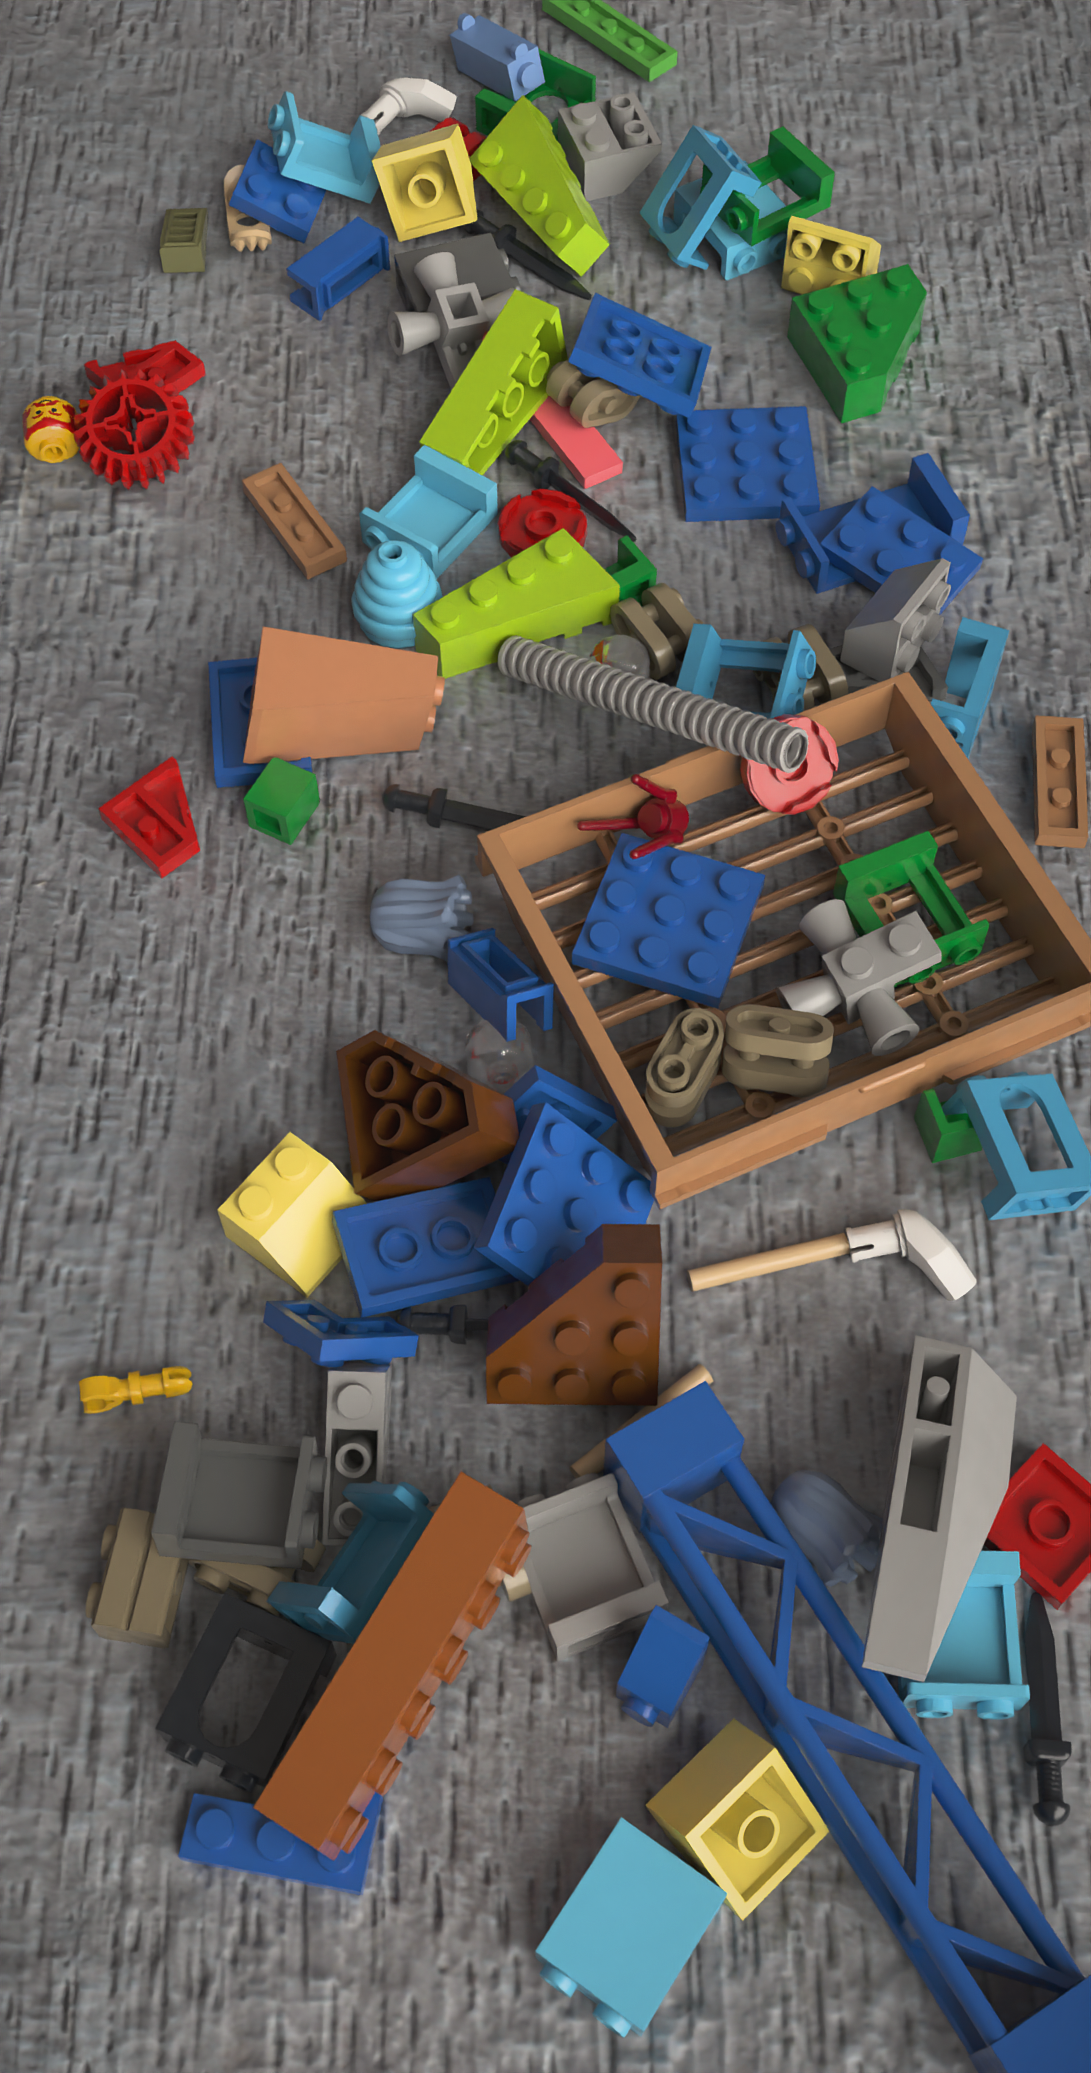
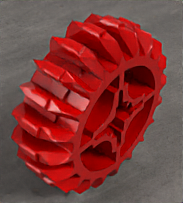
M121 369L120 380L112 382L110 378L104 375V388L98 389L90 386L89 394L92 400L79 399L81 413L74 415V425L77 429L74 432V440L76 445L80 447L79 454L83 462L89 464L92 473L97 477L104 474L106 482L111 486L121 479L123 487L130 490L134 481L139 480L141 486L147 490L149 486L148 479L156 477L159 482L164 484L166 480L164 471L168 469L179 473L180 466L177 459L189 460L190 452L188 445L194 444L195 439L192 430L194 428V419L192 413L188 411L189 406L186 398L178 394L177 388L172 382L164 385L162 377L157 373L147 381V377L141 369L138 370L134 378H129L127 373ZM139 406H147L154 409H142ZM133 418H135L137 424V430H135V442L132 437V429H134L132 422ZM126 450L129 451L131 454H121L114 451Z

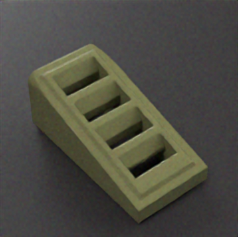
M207 208L166 209L159 250L163 273L205 272L208 226Z

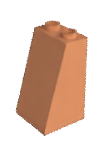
M263 626L253 680L243 763H269L275 757L284 761H295L310 756L311 759L419 750L424 732L432 733L436 705L440 706L442 702L445 677L437 676L438 656Z

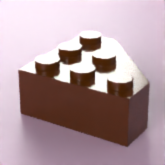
M373 1030L336 1051L355 1194L374 1201H382L441 1188L514 1151L519 1139V1131L513 1099L430 1054L377 1030Z
M660 1224L600 1225L585 1238V1245L565 1261L560 1258L529 1284L528 1292L509 1307L504 1304L488 1317L486 1350L487 1404L658 1405L662 1286Z

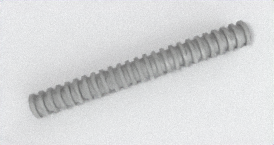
M518 635L508 638L500 648L498 654L499 670L503 675L518 681H523L542 689L545 688L550 692H556L582 703L600 707L603 710L611 711L617 715L634 719L676 735H681L710 747H716L725 752L728 751L737 756L741 755L745 759L766 764L774 769L778 768L786 773H791L798 769L806 757L809 744L808 735L802 728L792 727L787 723H780L772 718L767 719L762 715H755L747 710L742 711L738 707L729 706L726 703L717 702L711 698H705L686 690L682 691L677 687H670L665 683H658L655 680L647 679L628 671L624 672L619 668H613L585 657H579L573 653H568L561 649L558 650L539 642L536 643L533 640L525 639Z

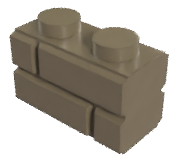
M124 1507L120 1510L117 1525L109 1524L105 1529L101 1544V1559L107 1560L102 1583L94 1581L89 1589L85 1608L86 1617L92 1618L91 1626L99 1637L127 1643L135 1642L139 1645L165 1649L169 1647L189 1559L159 1556L151 1534L155 1514L150 1511Z

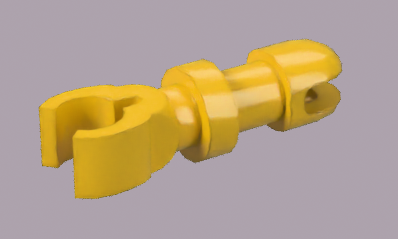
M172 1366L162 1368L160 1373L142 1376L140 1370L128 1372V1378L124 1379L113 1376L87 1377L79 1381L80 1401H83L84 1413L93 1414L111 1410L113 1407L121 1405L123 1401L131 1400L132 1405L144 1404V1398L164 1394L166 1398L181 1396L188 1393L192 1388L193 1383L189 1380L192 1373L187 1367Z

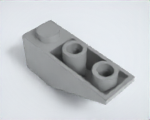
M344 1362L343 1366L331 1367L328 1370L325 1442L327 1476L323 1502V1545L343 1546L363 1516L362 1511L342 1494L348 1483L371 1484L372 1481H378L385 1484L390 1428L392 1364L378 1365Z

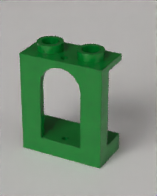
M538 49L545 82L525 95L530 102L542 96H555L564 100L568 107H572L580 103H589L596 100L595 75ZM486 88L481 90L475 96L476 131L489 136L516 102ZM557 118L551 123V126L553 128L552 132L558 141Z
M784 126L779 127L769 134L767 155L747 166L762 182L759 188L780 179L801 199L759 219L760 210L745 197V194L733 190L718 216L729 226L732 232L738 234L752 247L787 229L791 216L807 219L829 208L835 172ZM705 164L703 165L700 194L713 175Z
M929 831L838 866L833 895L836 899L845 902L852 926L859 937L884 926L868 899L907 883L911 885L943 935L934 940L941 950V962L895 983L894 987L906 982L911 984L920 983L940 968L952 963L963 965L972 961L982 951L990 926L987 919L974 924L971 923L934 866L938 844Z

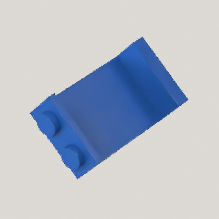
M926 453L913 457L908 483L882 491V493L963 545L970 514L930 454ZM791 497L782 499L780 518L776 521L775 525L777 537L782 546H788L795 558L799 575L803 579H808L816 594L857 581L829 562L830 560L820 546V543L860 499L806 516L801 515Z

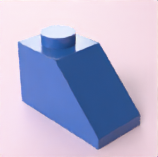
M655 1605L617 1683L616 1697L623 1701L621 1709L628 1716L645 1726L652 1727L656 1721L668 1728L703 1666L710 1636Z

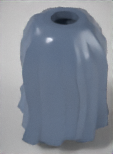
M456 875L443 882L399 879L387 882L376 891L371 901L369 917L373 936L386 950L400 954L432 955L448 963V939L469 934V931H465L464 928L473 925L474 922L473 914L467 912V904H472L471 891L466 889L467 885L460 875Z
M810 1470L795 1471L779 1485L770 1503L805 1556L817 1567L820 1578L826 1586L831 1587L839 1582L848 1584L854 1581L858 1576L852 1561L854 1559L869 1572L876 1567L883 1518L863 1509L852 1499L840 1483L822 1472Z

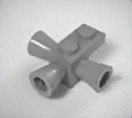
M439 252L425 257L414 268L415 275L431 298L427 312L391 311L388 315L387 324L391 345L398 356L407 354L431 342L434 343L452 390L482 343L485 331L490 330L515 289L509 288L481 300L475 282L463 285L458 284L454 255L449 252Z
M839 899L830 900L811 909L801 919L799 928L823 954L822 965L824 975L776 987V993L782 1008L824 1016L838 1006L848 1025L859 1019L862 1020L872 1054L875 1056L887 1055L906 1046L917 1036L919 1026L895 1001L894 984L941 962V950L917 911L857 939L844 901Z

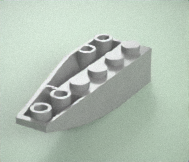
M915 1335L902 1381L862 1662L863 1668L921 1682L925 1681L1007 1492L1017 1396L973 1348Z

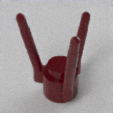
M633 774L631 776L633 784L657 797V799H651L644 804L638 813V817L580 821L577 824V828L580 831L641 829L648 837L654 839L630 851V858L638 859L669 844H681L684 840L683 834L688 827L689 814L686 806L681 801L676 800L678 794L675 789H664L638 774Z

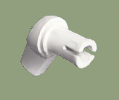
M396 78L387 81L380 87V98L361 116L372 120L375 119L379 136L381 131L395 117H409L420 114L442 122L451 115L457 96L427 79Z
M897 1209V1213L892 1214L893 1220L855 1228H845L846 1237L849 1241V1253L853 1263L862 1259L900 1252L902 1257L906 1256L907 1260L917 1265L948 1301L957 1300L975 1286L977 1282L954 1245L930 1221L915 1210Z

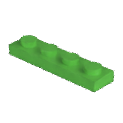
M542 0L543 11L648 82H651L677 65V50L602 0Z

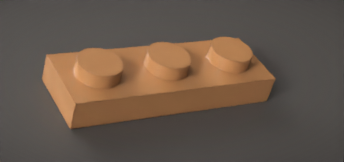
M278 463L242 480L244 494L307 580L347 562L345 547L282 463Z
M1035 715L1032 725L1035 845L1085 848L1088 840L1084 719Z

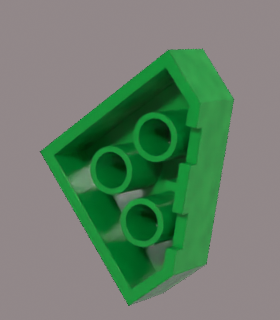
M909 264L792 297L787 338L841 424L881 412L887 399V393L892 383H895L906 360L907 352L920 332L927 291Z

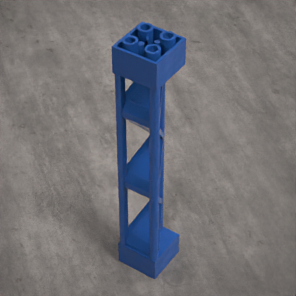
M706 1381L700 1383L606 1438L603 1476L614 1474L618 1484L617 1493L624 1510L638 1532L642 1533L703 1632L710 1636V1643L968 2051V2057L978 2073H1091V1974L1084 1977L883 1672L862 1667L864 1643L740 1458L744 1437ZM728 1481L766 1539L691 1507L688 1504ZM700 1551L781 1569L770 1659ZM795 1584L899 1742L794 1698L787 1688ZM827 1749L914 1772L903 1867ZM932 1793L1045 1965L935 1919L929 1910ZM966 1966L1058 1994L1005 2029Z

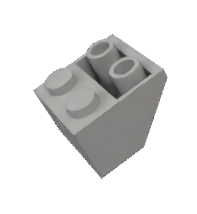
M635 92L619 94L594 102L580 103L558 110V142L566 154L565 159L571 171L576 175L581 185L580 189L586 201L623 193L662 151V142Z
M941 558L894 570L845 630L840 661L879 682L893 678L901 671L904 673L909 672L919 655L920 646L924 641L931 643L942 627L944 617L939 615L951 590V585L946 583L951 562Z

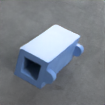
M467 13L459 16L457 21L458 29L449 35L457 68L460 72L515 102L522 95L525 96L545 82L537 45L480 15L476 18Z

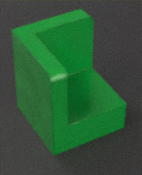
M627 535L618 539L617 563L604 570L620 585L619 602L631 597L642 607V592L656 585L657 569Z
M272 758L243 798L249 827L292 845L320 803L316 774L279 758Z
M933 1088L922 1091L914 1115L915 1123L931 1162L936 1163L982 1151L983 1147L968 1113L945 1115L942 1106L947 1101L939 1102Z

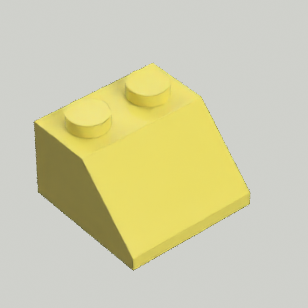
M459 124L381 145L372 159V163L399 242L472 223L477 220L472 168Z
M289 1132L217 1211L228 1239L308 1298L343 1258L332 1224L333 1211L367 1203L360 1195L355 1194L352 1185L330 1160Z
M734 1718L646 1804V1807L673 1846L690 1865L728 1893L724 1902L742 1921L829 1833L826 1824L777 1749Z

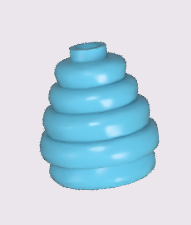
M391 540L375 546L368 553L367 560L363 563L362 569L358 573L351 603L354 618L371 641L382 647L401 649L415 646L416 633L413 626V614L443 596L435 573L416 548L404 541Z

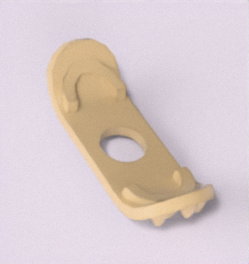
M245 165L234 166L228 171L224 179L230 247L235 246L241 252L245 246L250 251H253L256 245H258L263 251L267 245L272 244L270 226L261 221L253 226L240 225L237 223L238 220L251 216L228 205Z

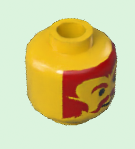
M44 396L26 406L22 414L24 446L31 456L39 461L59 463L77 454L80 447L76 445L74 440V432L77 430L74 425V415L78 413L73 405L58 397Z

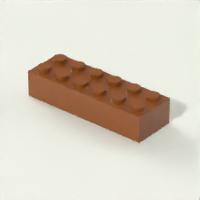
M459 1473L253 1806L254 1809L333 1861H335L341 1850L349 1854L354 1849L368 1825L369 1819L362 1814L376 1792L383 1797L394 1783L403 1762L396 1759L397 1755L409 1736L418 1740L425 1731L436 1709V1706L430 1703L433 1695L442 1681L450 1685L455 1680L469 1653L463 1649L464 1643L474 1627L482 1631L488 1625L501 1599L495 1595L497 1588L506 1573L513 1578L518 1574L531 1551L532 1545L527 1543L530 1532H528L524 1508L467 1474Z

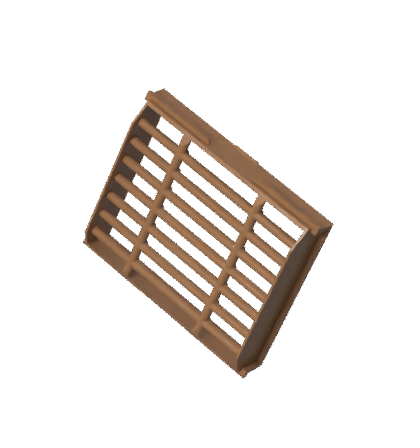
M909 672L795 714L803 715L824 726L834 739L836 747L885 729L894 752L834 775L830 781L832 786L827 795L812 809L804 811L815 829L727 864L759 872L826 845L836 863L840 866L862 857L859 854H854L845 839L846 837L925 807L937 827L928 831L938 844V847L949 844L962 863L939 874L950 890L973 881L987 902L964 911L972 924L987 919L989 923L999 919L1012 942L980 954L966 964L954 965L937 973L934 972L929 978L920 983H910L894 990L895 1001L902 1009L923 1001L937 1024L920 1030L910 1043L893 1053L875 1056L870 1051L829 1068L827 1086L817 1094L800 1098L787 1093L772 1092L767 1094L761 1092L760 1089H741L733 1084L744 1103L743 1105L667 1137H662L645 1105V1093L639 1094L627 1071L649 1063L665 1034L617 1053L605 1030L682 998L650 989L594 1011L583 989L613 978V976L586 968L573 971L562 952V949L576 944L586 919L552 932L541 913L543 909L599 888L618 843L614 833L620 830L580 831L577 828V824L580 821L638 817V813L644 804L651 799H657V797L633 784L631 777L477 835L478 855L475 856V863L483 877L494 874L512 921L544 982H552L554 984L553 999L609 1104L613 1105L616 1117L638 1159L651 1177L650 1193L659 1210L826 1139L827 1132L917 1095L924 1090L931 1089L945 1082L951 1085L957 1084L967 1078L976 1076L1091 1027V939ZM707 745L670 759L664 765L638 775L664 789H675L678 794L676 800L681 801L684 805H688L742 784L743 780L740 772L742 757L741 755L737 756L728 751L725 752ZM900 770L913 789L840 819L830 816L822 803L823 800ZM759 804L683 834L684 840L681 844H669L667 846L690 853L787 814L773 812ZM594 840L596 841L607 864L530 893L519 869ZM838 866L759 897L751 922L833 890ZM911 885L889 894L882 893L868 899L884 926L896 920L893 913L921 902ZM936 924L926 927L934 940L943 936ZM799 929L738 954L730 979L814 946V944ZM1022 959L1026 960L1039 980L963 1013L954 1011L942 993ZM823 969L788 984L824 975ZM776 988L721 1011L685 999L690 1009L701 1008L714 1013L721 1020L724 1027L720 1069L709 1089L728 1081L722 1074L723 1051L728 1045L725 1040L726 1016L728 1012L737 1006L747 1004L782 1008ZM841 1012L827 1018L834 1027L833 1038L863 1026L861 1019L848 1025Z

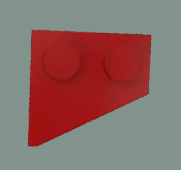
M176 340L155 345L147 350L137 349L123 353V362L99 367L96 359L84 364L87 378L101 389L105 387L103 384L104 375L110 378L112 382L120 380L121 369L127 373L129 378H134L138 370L141 369L145 373L147 381L157 373L162 377L164 385L172 382L176 386L178 394L206 375L204 362ZM139 406L142 409H154L147 406Z
M173 756L98 808L101 819L161 879L200 852L179 766Z

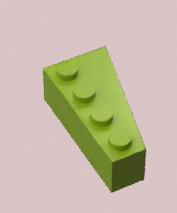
M522 95L469 158L470 163L547 246L582 277L610 244L591 205L586 201L580 189L581 185L576 175L571 171L565 159L566 154L561 144L556 140L548 118Z
M517 289L514 290L419 441L421 448L423 445H426L483 476L549 396L546 393L547 375L551 368L560 361L568 360L558 307Z
M562 528L414 613L415 648L418 653L438 656L437 674L447 679L498 662L500 648L511 636L518 635L538 643L561 634L564 639L582 634V627L601 622L602 626L612 624L610 609L612 605L619 602L620 585Z

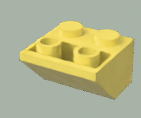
M791 216L788 224L781 289L803 295L875 274L878 269L881 245L873 238Z

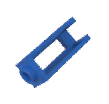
M360 217L352 220L286 268L287 275L304 286L290 294L291 302L318 321H321L327 309L332 308L383 269L386 271L390 270L388 236L382 230L373 227Z
M493 927L448 939V984L506 1042L516 1039V1003L536 1020V1024L543 1031L553 1029L554 984L552 982L545 983L495 936V929Z

